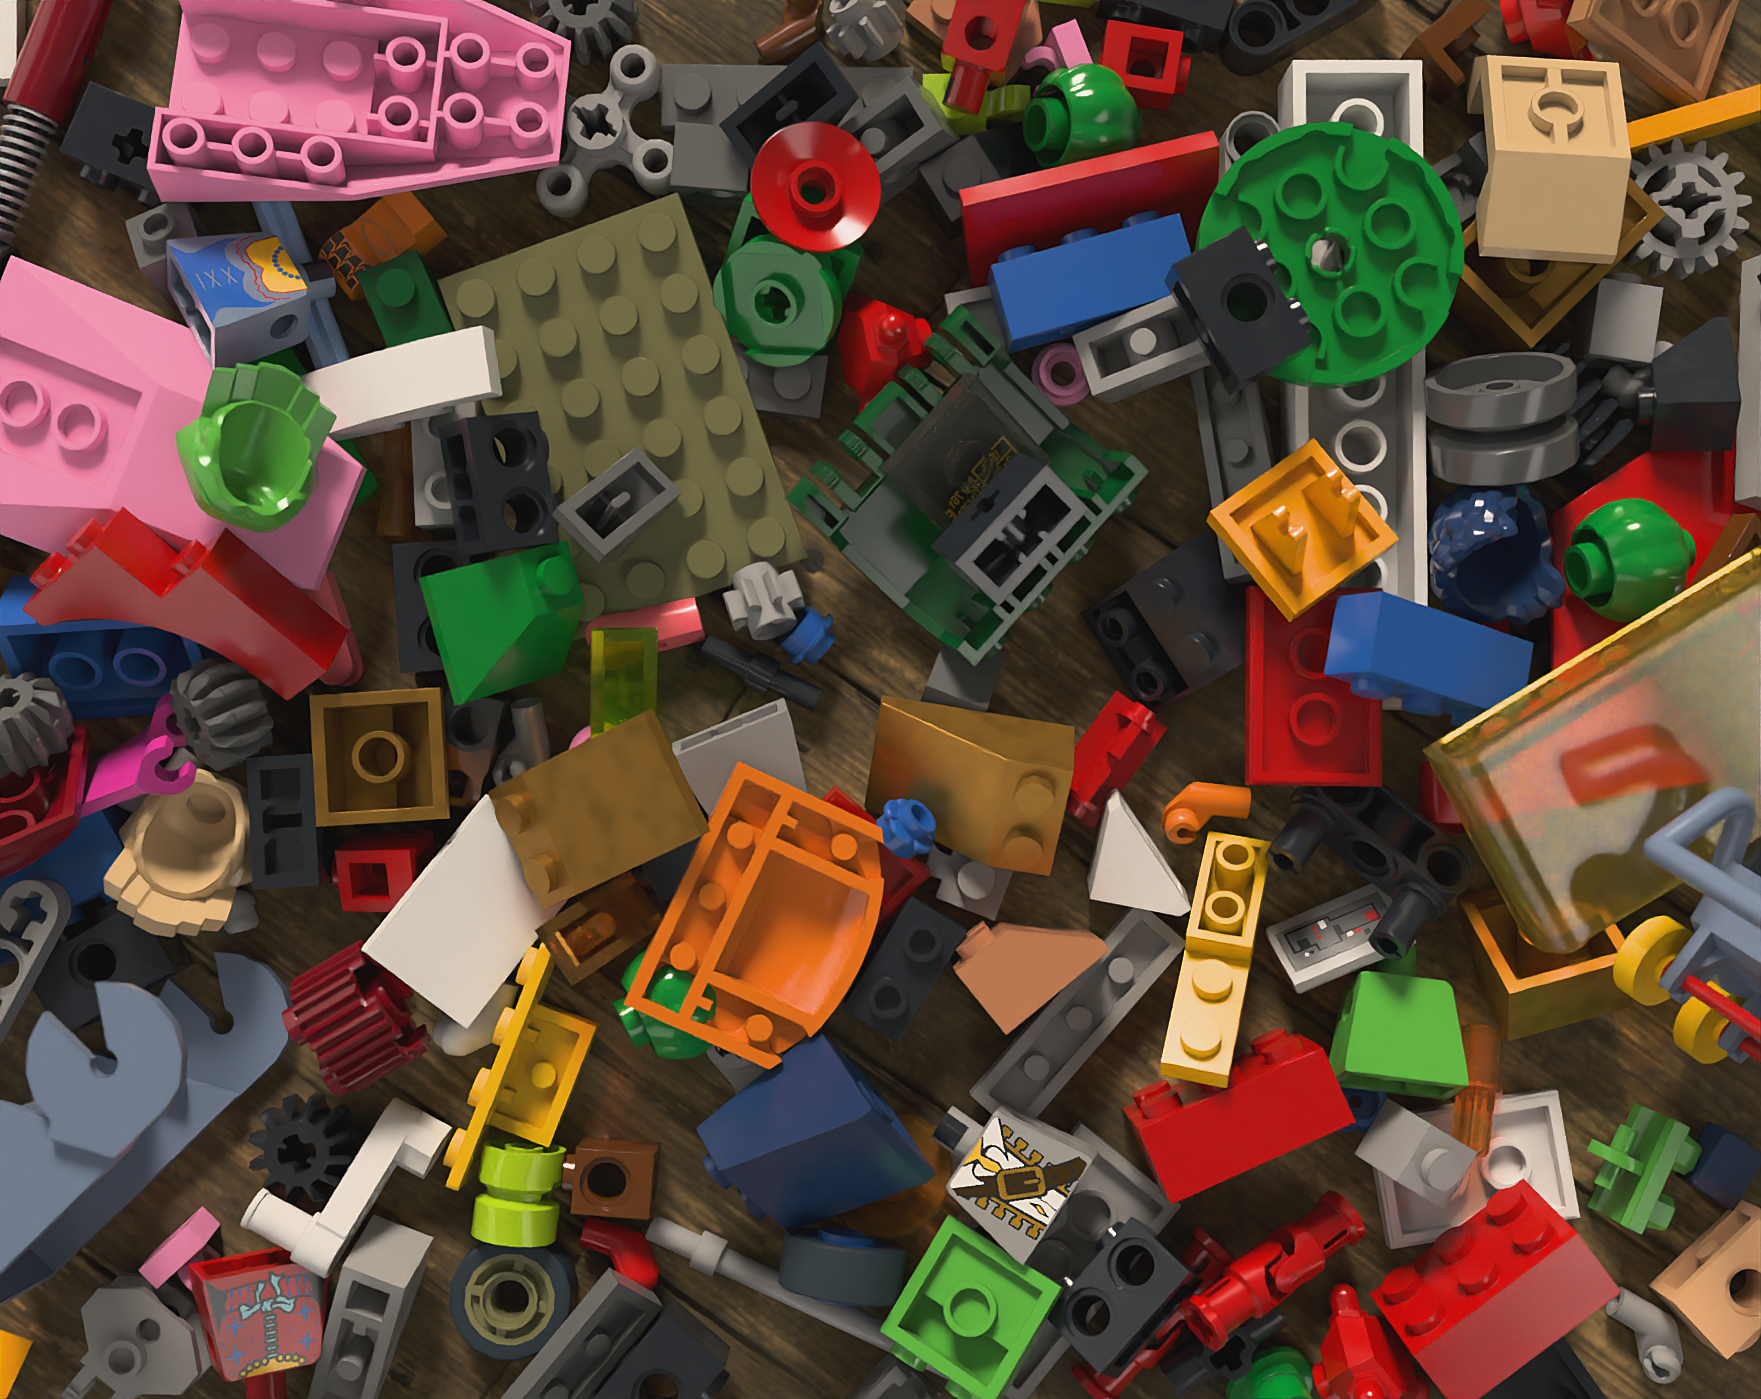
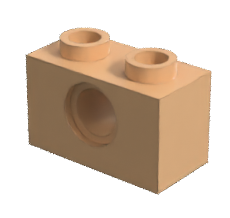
M1740 1199L1734 1211L1727 1209L1648 1285L1700 1342L1727 1360L1735 1352H1741L1751 1347L1761 1335V1208ZM1745 1269L1746 1282L1743 1288L1738 1293L1730 1295L1729 1285L1731 1279L1737 1272Z

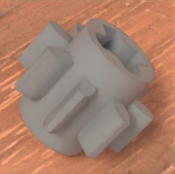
M832 0L830 3L831 17L836 23L826 32L843 55L851 53L855 60L863 55L866 60L874 61L887 55L901 41L904 30L902 28L903 23L898 17L907 10L902 0Z
M764 561L748 565L733 575L731 580L735 590L723 593V598L736 632L749 628L751 637L754 640H768L781 636L796 626L797 619L794 611L804 609L805 604L793 570L780 574L774 562Z

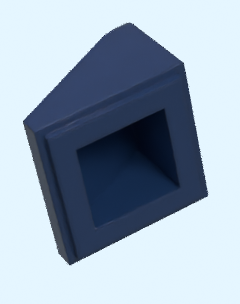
M1707 1122L1696 1140L1701 1146L1702 1152L1694 1169L1685 1175L1676 1172L1675 1176L1727 1209L1734 1211L1761 1166V1153L1729 1130Z

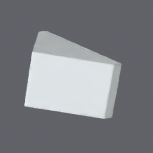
M1115 788L1107 793L1087 876L1090 899L1175 916L1184 915L1191 910L1185 888L1118 789Z

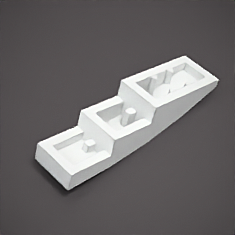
M482 325L365 354L300 376L302 384L317 392L320 396V402L336 414L337 418L328 435L334 441L405 428V421L453 412L452 406L502 396L493 330Z

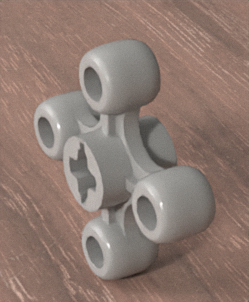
M637 44L627 45L620 48L613 55L610 63V81L607 89L602 94H587L577 99L566 92L563 131L568 138V148L565 156L559 161V166L544 168L536 181L537 196L542 206L551 215L559 218H571L578 215L586 207L589 199L588 183L591 175L597 169H610L617 165L627 167L634 174L639 186L648 193L666 195L672 192L670 180L673 145L661 139H642L633 132L630 124L633 108L639 102L652 98L661 84V69L655 55L646 47ZM635 69L644 70L641 76L637 78L627 77ZM608 124L612 135L608 134L605 136L597 132L590 139L586 128L602 131ZM657 162L667 163V167L659 173L649 172L653 164ZM571 185L570 191L563 196L554 195L558 187Z

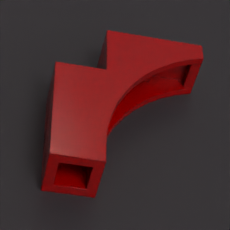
M124 507L118 510L103 525L94 518L90 519L66 545L65 548L71 552L68 556L64 557L57 550L53 552L29 579L38 588L22 608L26 614L43 627L63 621L79 619H109L152 626L178 634L200 643L242 666L286 701L328 671L348 633L344 626L226 527L205 545L199 540L194 539L179 553Z

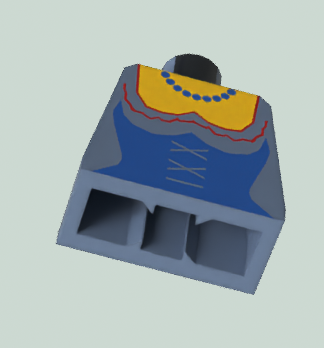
M270 232L166 240L167 288L212 370L216 367L234 369L236 363L247 364L303 342L309 335L310 302L333 297L336 293L334 275L329 263L325 259L294 265L277 235Z

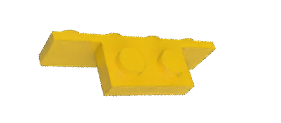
M550 937L542 941L539 949L530 946L521 962L515 982L524 986L515 1010L506 1007L496 1025L491 1043L500 1046L492 1069L489 1070L482 1067L470 1091L467 1104L476 1107L468 1130L457 1129L444 1157L443 1165L452 1168L445 1186L447 1188L459 1191L470 1180L481 1153L482 1142L486 1140L491 1125L547 1148L554 1142L600 1025L541 1001L564 943L560 939Z

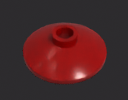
M801 122L778 131L763 145L753 164L750 191L754 208L760 220L776 238L801 251L827 253L851 245L867 231L879 208L881 183L873 158L864 145L853 135L831 124ZM805 186L817 188L822 195V202L819 204L807 203L802 198L801 188Z

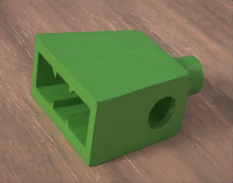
M1415 945L1410 947L1406 956L1400 960L1381 959L1377 961V972H1360L1345 985L1341 995L1329 1063L1340 1087L1447 1100L1469 1086V1076L1453 988L1450 983L1443 980L1416 977Z

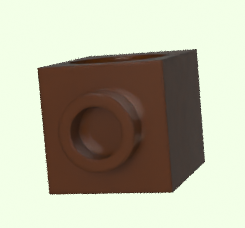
M585 1137L576 1147L575 1154L566 1155L563 1166L562 1193L572 1194L571 1214L649 1220L656 1207L661 1143ZM605 1162L619 1166L625 1174L626 1187L619 1191L603 1189L595 1179V1166Z

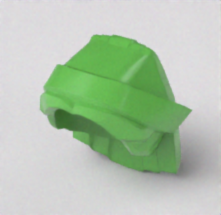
M260 362L258 366L236 363L234 369L216 367L212 371L200 417L175 433L178 454L189 487L199 508L207 515L258 533H270L288 523L306 506L319 484L316 457L329 435L337 416L331 409L320 402V396L317 392L302 384L300 376L282 365Z

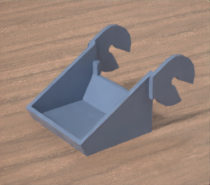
M214 952L225 1010L232 1014L234 1019V1025L228 1033L217 1029L214 1023V1016L174 977L167 979L159 997L133 984L104 981L95 983L107 1048L116 1057L88 1049L50 1011L42 1013L28 1041L26 1075L34 1101L20 1106L0 1100V1307L53 1278L231 1104L237 1102L281 1059L292 1041V1038L286 1031L282 1012L291 1007L292 1003L286 985L269 965L246 953Z

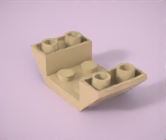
M1493 55L1467 59L1464 68L1468 114L1484 115L1489 167L1475 206L1479 256L1613 264L1618 251L1631 164V151L1619 63Z

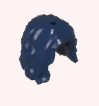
M1527 482L1509 485L1473 486L1464 484L1441 502L1432 517L1431 529L1427 536V557L1430 563L1431 588L1447 609L1461 612L1462 619L1468 621L1482 619L1489 624H1499L1509 619L1516 623L1528 624L1534 618L1543 617L1549 608L1558 609L1563 606L1562 598L1565 596L1567 587L1562 575L1553 567L1554 541L1548 529L1544 504L1539 496L1530 493Z

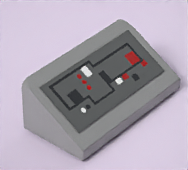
M1371 883L1269 926L1265 930V937L1276 967L1297 994L1306 992L1385 958L1371 947L1368 938L1393 902L1391 897Z

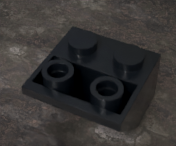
M1205 532L1166 555L1080 612L1135 700L1154 714L1161 712L1246 661V595L1239 584L1230 585L1224 579L1221 556Z

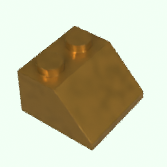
M443 688L309 696L316 827L450 818Z
M1579 865L1457 898V908L1481 992L1507 1041L1632 1007L1633 998L1619 989L1613 979L1614 962L1625 939Z

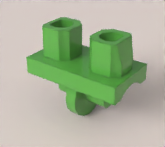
M1634 1102L1625 1124L1619 1125L1610 1147L1591 1138L1586 1149L1604 1159L1594 1180L1597 1186L1587 1207L1641 1235L1645 1227L1657 1230L1667 1229L1676 1208L1674 1206V1198L1662 1193L1671 1169L1683 1175L1692 1171L1702 1152L1701 1146L1687 1135L1690 1127Z

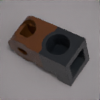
M450 687L447 688L444 701L450 805L473 810L482 797L492 789L494 764L501 754L507 724L512 721L510 704L516 701V696L496 693L455 706Z

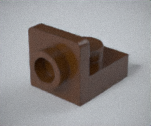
M1461 0L1417 36L1400 57V60H1422L1423 95H1430L1438 105L1447 100L1466 80L1465 75L1453 61L1481 37L1475 30V27L1491 10L1484 0Z

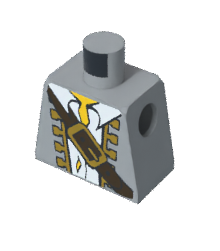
M1002 1104L994 1112L985 1127H982L952 1106L931 1137L932 1140L962 1160L945 1186L949 1194L1022 1265H1024L1099 1151L1092 1145L1005 1104Z

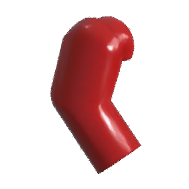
M593 1215L588 1216L579 1246L611 1256L616 1272L637 1282L648 1290H653L658 1283L659 1266L649 1241L645 1239V1235L638 1229Z

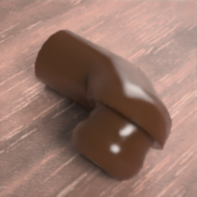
M785 0L781 25L753 41L765 65H778L815 42L819 36L824 0Z

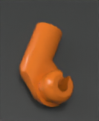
M1193 782L1165 806L1161 817V827L1171 842L1178 845L1192 843L1197 838L1196 832L1213 815L1247 819L1251 805V789L1248 787Z

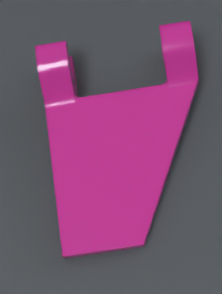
M171 692L163 695L156 703L149 727L87 766L80 818L141 794L172 795L185 791L193 784L197 768L191 761L185 763L177 770H166L158 763L172 754L173 747H187L182 730L169 718L171 714L175 713L170 707L171 698H173Z

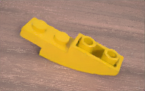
M1208 831L1186 933L1184 957L1161 1059L1160 1075L1227 1088L1264 895L1269 865L1265 859V853L1272 845L1270 841Z

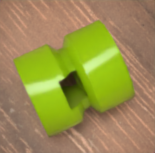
M516 1137L484 1140L481 1147L478 1179L487 1186V1191L475 1198L471 1229L472 1236L486 1243L510 1247H540L553 1244L557 1235L560 1203L551 1196V1190L562 1185L563 1166L567 1149L554 1142L547 1148L525 1138Z

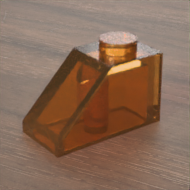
M628 870L535 929V932L571 986H573L658 929L662 917L631 870Z

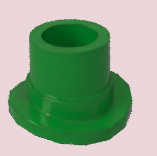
M1289 1346L1271 1347L1254 1354L1251 1359L1253 1369L1235 1382L1229 1379L1226 1387L1227 1399H1313L1310 1395L1313 1384L1311 1367L1300 1351Z

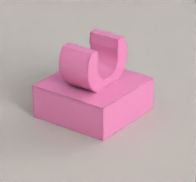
M1076 19L1052 28L1043 46L1035 47L1028 51L1021 62L1023 71L1034 66H1044L1051 73L1063 66L1069 69L1078 64L1093 63ZM1037 86L1035 91L1033 92V97H1035L1037 88L1039 86ZM1058 90L1043 93L1041 95L1051 96L1055 94Z
M202 1206L153 1251L138 1271L156 1289L177 1272L181 1281L192 1291L188 1264L221 1258L217 1251L206 1244L220 1223Z

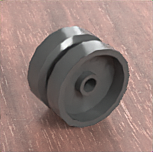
M1529 351L1500 352L1472 356L1446 363L1430 371L1424 378L1426 412L1431 420L1440 423L1428 435L1429 465L1434 476L1448 482L1473 486L1509 485L1531 482L1557 475L1574 466L1579 458V426L1573 416L1564 413L1572 408L1577 400L1576 365L1571 359L1552 353Z

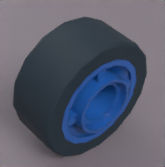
M823 1227L819 1229L799 1228L787 1231L784 1237L778 1283L788 1291L826 1303L846 1306L893 1305L902 1293L907 1249L899 1243L851 1229Z

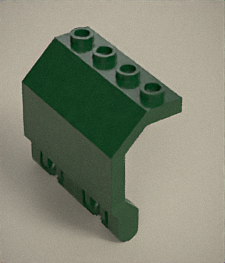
M958 305L938 327L948 341L942 336L933 333L924 343V347L928 350L929 355L956 380L941 394L929 383V380L922 372L905 364L895 376L928 411L926 412L902 387L890 380L852 422L858 432L885 458L882 459L851 430L846 429L837 439L838 443L842 446V450L870 473L864 482L854 491L842 480V476L832 466L818 460L809 470L810 474L842 506L840 508L836 506L819 488L805 477L800 479L784 499L896 607L955 656L976 666L981 659L987 660L1001 650L1009 638L1010 632L1008 629L1024 611L1034 610L1049 596L1053 588L1051 581L1067 563L1072 564L1080 560L1092 548L1096 540L1094 533L1110 515L1115 516L1121 513L1135 500L1139 493L1137 485L1148 474L1149 470L1133 454L1106 448L1070 422L1016 367L997 338L972 313ZM1001 434L1016 452L1019 451L1046 464L1089 509L998 606L973 589L930 546L959 516L955 510H959L958 506L962 505L965 498L970 499L969 494L974 498L977 497V495L970 492L978 494V490L981 492L978 487L975 491L977 485L982 489L985 488L968 469ZM999 438L972 468V471L979 478L1008 447L1006 443ZM1010 448L981 479L986 486L991 482L987 475H990L992 479L994 478L991 470L995 469L999 473L995 466L998 464L997 468L1001 471V468H1004L1001 463L1003 461L1006 464L1009 462V460L1004 459V456L1008 455L1005 458L1012 459L1016 455ZM991 449H994L998 453V456ZM990 451L992 452V454L990 453V455H995V456H996V458H995L994 460H992L994 457H989V456H988V453H989ZM988 456L991 459V464L987 465L983 458ZM980 462L983 463V465L985 466V470H983L984 468L982 466H979ZM969 475L974 483L972 481L968 482L966 477ZM962 481L972 484L970 486L962 483L966 492H963L962 490L957 488L958 486L962 488V486L960 485ZM955 489H956V491H955L954 493L960 495V496H961L960 498H959L958 496L952 494V492H953ZM950 494H952L957 499L956 503H953L951 501V499L953 498L952 496L949 499ZM946 500H950L949 502L952 504V507H950L949 503H946ZM947 507L955 515V517L951 521L950 519L952 518V515L950 514L949 516H947V514L949 513L948 511H946L944 514L942 513Z

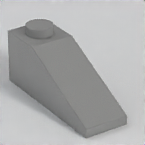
M372 1216L342 1266L321 1345L320 1357L317 1360L307 1399H378L421 1284L434 1237L379 1216Z

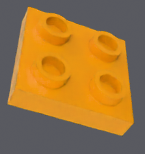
M1314 438L1211 510L1206 520L1289 622L1296 619L1391 550L1399 540L1396 534Z

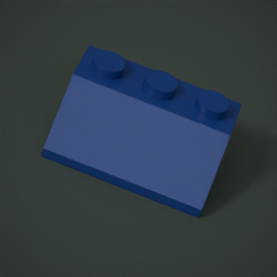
M31 576L10 577L0 599V653L12 679L29 671H32L37 678H50L66 699L73 715V720L153 715L156 703L163 695L170 692L171 681L178 678V674L191 669V665L205 659L212 658L214 660L221 657L220 653L178 634L128 621L79 619L63 621L43 627L22 610L38 588L29 581Z

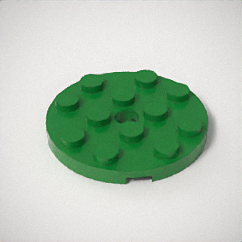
M1315 122L1302 124L1275 133L1254 145L1221 178L1208 201L1197 233L1195 252L1243 225L1247 228L1253 241L1260 238L1270 249L1278 269V273L1274 277L1287 299L1290 297L1296 298L1305 310L1311 325V332L1307 335L1312 344L1299 358L1268 375L1298 386L1318 389L1351 387L1373 381L1402 366L1424 348L1444 324L1449 315L1448 311L1453 302L1459 278L1463 274L1464 240L1462 226L1452 197L1441 178L1417 152L1394 137L1387 140L1373 133L1353 128L1354 123ZM1321 240H1332L1339 244L1344 250L1346 257L1342 270L1338 273L1337 271L1328 272L1322 270L1316 264L1313 265L1311 263L1313 244ZM1233 295L1227 298V308L1235 319L1241 322L1258 320L1257 307L1250 298L1243 295Z

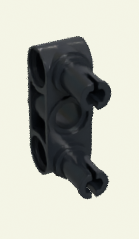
M1383 783L1382 787L1297 786L1290 797V819L1265 853V859L1274 870L1287 877H1294L1301 872L1322 842L1337 854L1351 870L1367 878L1391 897L1393 902L1369 936L1368 941L1377 953L1395 961L1406 956L1425 924L1443 916L1453 899L1471 886L1475 876L1474 864L1467 851L1423 816L1410 801L1397 795Z

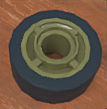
M557 1240L553 1244L540 1247H510L480 1241L462 1259L450 1283L449 1309L457 1332L472 1349L492 1359L519 1361L538 1354L569 1317L577 1303L578 1277L571 1256ZM515 1280L521 1283L527 1289L529 1303L522 1306L508 1303L502 1297L500 1282Z

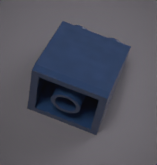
M820 1029L811 1038L809 1035L806 1036L781 1057L782 1062L770 1070H765L696 1128L709 1152L702 1158V1161L716 1182L726 1190L734 1184L738 1187L737 1192L744 1204L758 1219L762 1220L765 1216L769 1215L786 1231L802 1228L922 1185L936 1175V1172L883 1093Z

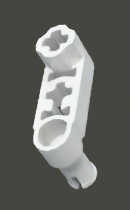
M395 1097L377 1121L322 1213L317 1212L314 1216H311L270 1194V1191L263 1188L251 1202L242 1218L240 1226L246 1230L250 1229L291 1252V1261L325 1279L339 1262L396 1166L398 1165L424 1179L443 1151L453 1127Z

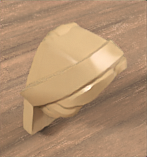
M197 769L193 784L185 791L172 795L148 794L118 831L125 848L103 878L104 893L118 901L117 909L133 917L134 925L151 934L174 937L176 933L197 936L200 930L218 932L227 921L237 887L253 881L247 789L232 779L210 771Z

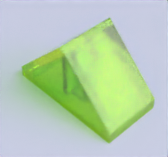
M591 628L588 662L590 739L648 710L653 709L656 714L657 628Z

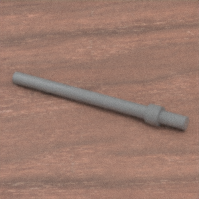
M655 1215L645 1239L690 1259L689 1267L710 1277H713L716 1271L892 1353L890 1348L895 1341L879 1331L885 1322L884 1320L854 1306L826 1303L784 1289L778 1283L779 1271L727 1248L728 1240L705 1230L701 1236L658 1215ZM927 1364L925 1368L926 1370L931 1371L948 1380L950 1379L944 1374H942L940 1371L932 1367L931 1365Z

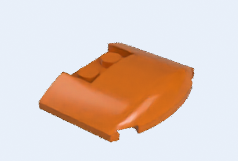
M737 761L708 818L707 824L711 831L701 836L659 927L648 945L627 993L624 1005L770 1070L782 1062V1059L777 1056L778 1054L802 1040L807 1034L811 1038L825 1023L850 988L863 963L877 924L883 896L884 878H881L877 841L884 844L881 827ZM667 964L673 965L678 970H686L695 975L679 1013L647 999L645 995L653 973ZM707 983H709L716 991V1014L712 1021L709 1019L707 1023L702 1024L691 1020V1017L697 1006L707 1011L710 1010L713 1000L702 996Z

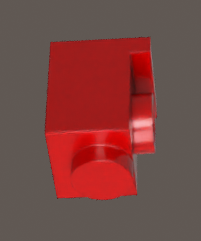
M1108 20L1101 42L1098 65L1109 67L1122 78L1137 106L1167 111L1174 94L1184 95L1191 57L1180 55L1184 32ZM1135 68H1144L1150 73L1151 78L1132 75L1130 71Z
M420 829L417 833H355L335 850L332 860L331 877L334 886L340 889L342 911L391 912L435 857L433 830Z

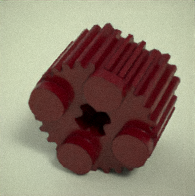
M363 939L295 977L291 982L292 987L290 988V992L293 995L290 997V1001L294 1005L282 1012V1019L289 1036L300 1046L308 1042L310 1043L309 1048L317 1054V1060L320 1063V1074L325 1085L331 1093L340 1097L349 1091L356 1090L358 1092L426 1053L429 1051L428 1048L431 1047L429 1042L431 1036L427 1031L426 1025L422 1024L417 1027L411 1018L412 1013L409 1010L406 999L414 995L413 990L400 978L361 950L365 944Z

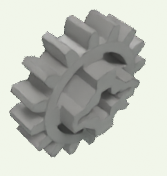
M1678 137L1672 139L1661 150L1655 144L1648 146L1637 155L1638 161L1631 160L1629 177L1642 190L1648 179L1657 174V180L1651 184L1652 193L1649 197L1666 215L1632 248L1633 251L1626 262L1629 266L1632 267L1643 259L1650 261L1649 277L1657 278L1671 266V272L1675 281H1679L1691 275L1694 269L1699 274L1709 271L1718 265V258L1724 259L1735 252L1738 245L1732 237H1737L1748 230L1750 225L1744 218L1737 216V212L1750 205L1752 198L1747 195H1736L1734 187L1745 178L1743 172H1735L1730 175L1725 173L1723 167L1729 158L1726 152L1719 154L1712 160L1705 157L1706 141L1699 140L1684 152L1682 141ZM1714 221L1710 234L1701 245H1698V239L1705 235L1704 224Z

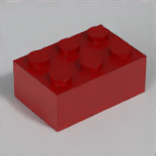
M1285 1028L1272 1030L1256 1037L1249 1043L1252 1051L1232 1060L1227 1088L1188 1080L1170 1087L1168 1081L1163 1080L1150 1084L1132 1095L1135 1103L1122 1108L1154 1181L1171 1204L1356 1122L1323 1047L1297 1032L1287 1034Z
M1522 1179L1514 1186L1495 1193L1487 1202L1486 1207L1462 1225L1452 1227L1443 1232L1431 1248L1411 1263L1391 1271L1385 1277L1382 1284L1369 1293V1295L1446 1399H1479L1619 1295L1621 1290L1578 1232Z

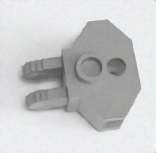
M121 1273L110 1285H103L98 1288L81 1308L88 1352L80 1362L85 1366L60 1396L64 1399H83L94 1388L98 1378L115 1391V1394L108 1399H137L142 1394H183L212 1365L195 1300L169 1278L156 1289L141 1273ZM165 1305L174 1306L178 1310L180 1317L176 1316Z

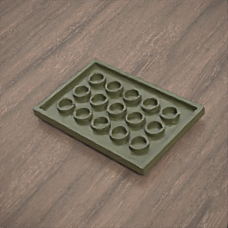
M678 192L437 280L455 331L481 325L493 330L502 396L481 400L486 416L538 411L540 427L545 432L549 442L550 453L547 469L551 493L556 497L559 506L636 446L682 491L678 499L614 563H599L559 523L557 528L559 541L568 540L585 602L572 642L585 638L587 625L599 616L636 611L639 608L706 595L733 585L731 580L733 575L740 569L754 563L771 561L774 562L776 568H781L809 558L791 505L784 499L787 494L731 337L728 334L720 310L713 306V287ZM495 438L501 458L503 460V463H505L506 455L504 447L501 444V442Z

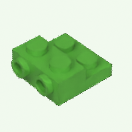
M949 1214L879 1331L895 1341L890 1351L909 1366L923 1372L927 1364L950 1378L945 1389L957 1399H1003L1033 1349L1031 1344L1064 1290V1287L1027 1263H1024V1265L1020 1264L1004 1248Z

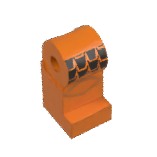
M412 191L382 196L378 202L354 223L333 235L320 250L318 259H325L329 263L337 284L350 300L358 301L366 298L356 275L357 273L413 249H417L424 256L448 235Z

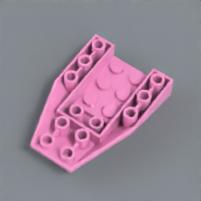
M179 0L183 13L169 108H155L147 171L161 202L354 201L559 166L571 41L483 0Z
M12 255L10 256L0 281L1 535L50 554L57 550L66 557L71 553L65 548L66 545L90 519L94 518L103 525L118 510L124 507L179 553L194 539L199 540L205 545L226 527L301 590H319L367 469L333 439L327 436L316 457L319 481L316 490L306 506L279 529L270 533H258L207 515L199 508L193 497L180 461L175 435L179 430L200 417L213 371L192 331L185 326Z

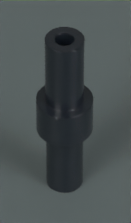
M712 635L708 636L699 655V658L743 678V686L763 696H766L767 692L770 691L811 712H814L824 692V689L780 669V661L759 651L753 656Z

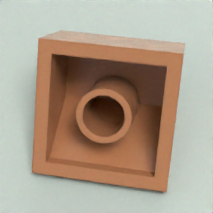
M981 921L966 932L956 949L958 955L950 961L955 973L1007 1035L1110 949L1101 938L1089 930L998 921L989 929Z

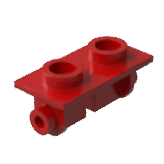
M1118 690L1115 691L1074 747V772L1065 810L1092 830L1100 821L1106 794L1115 788L1121 793L1168 729L1156 719L1157 716L1139 702H1132Z

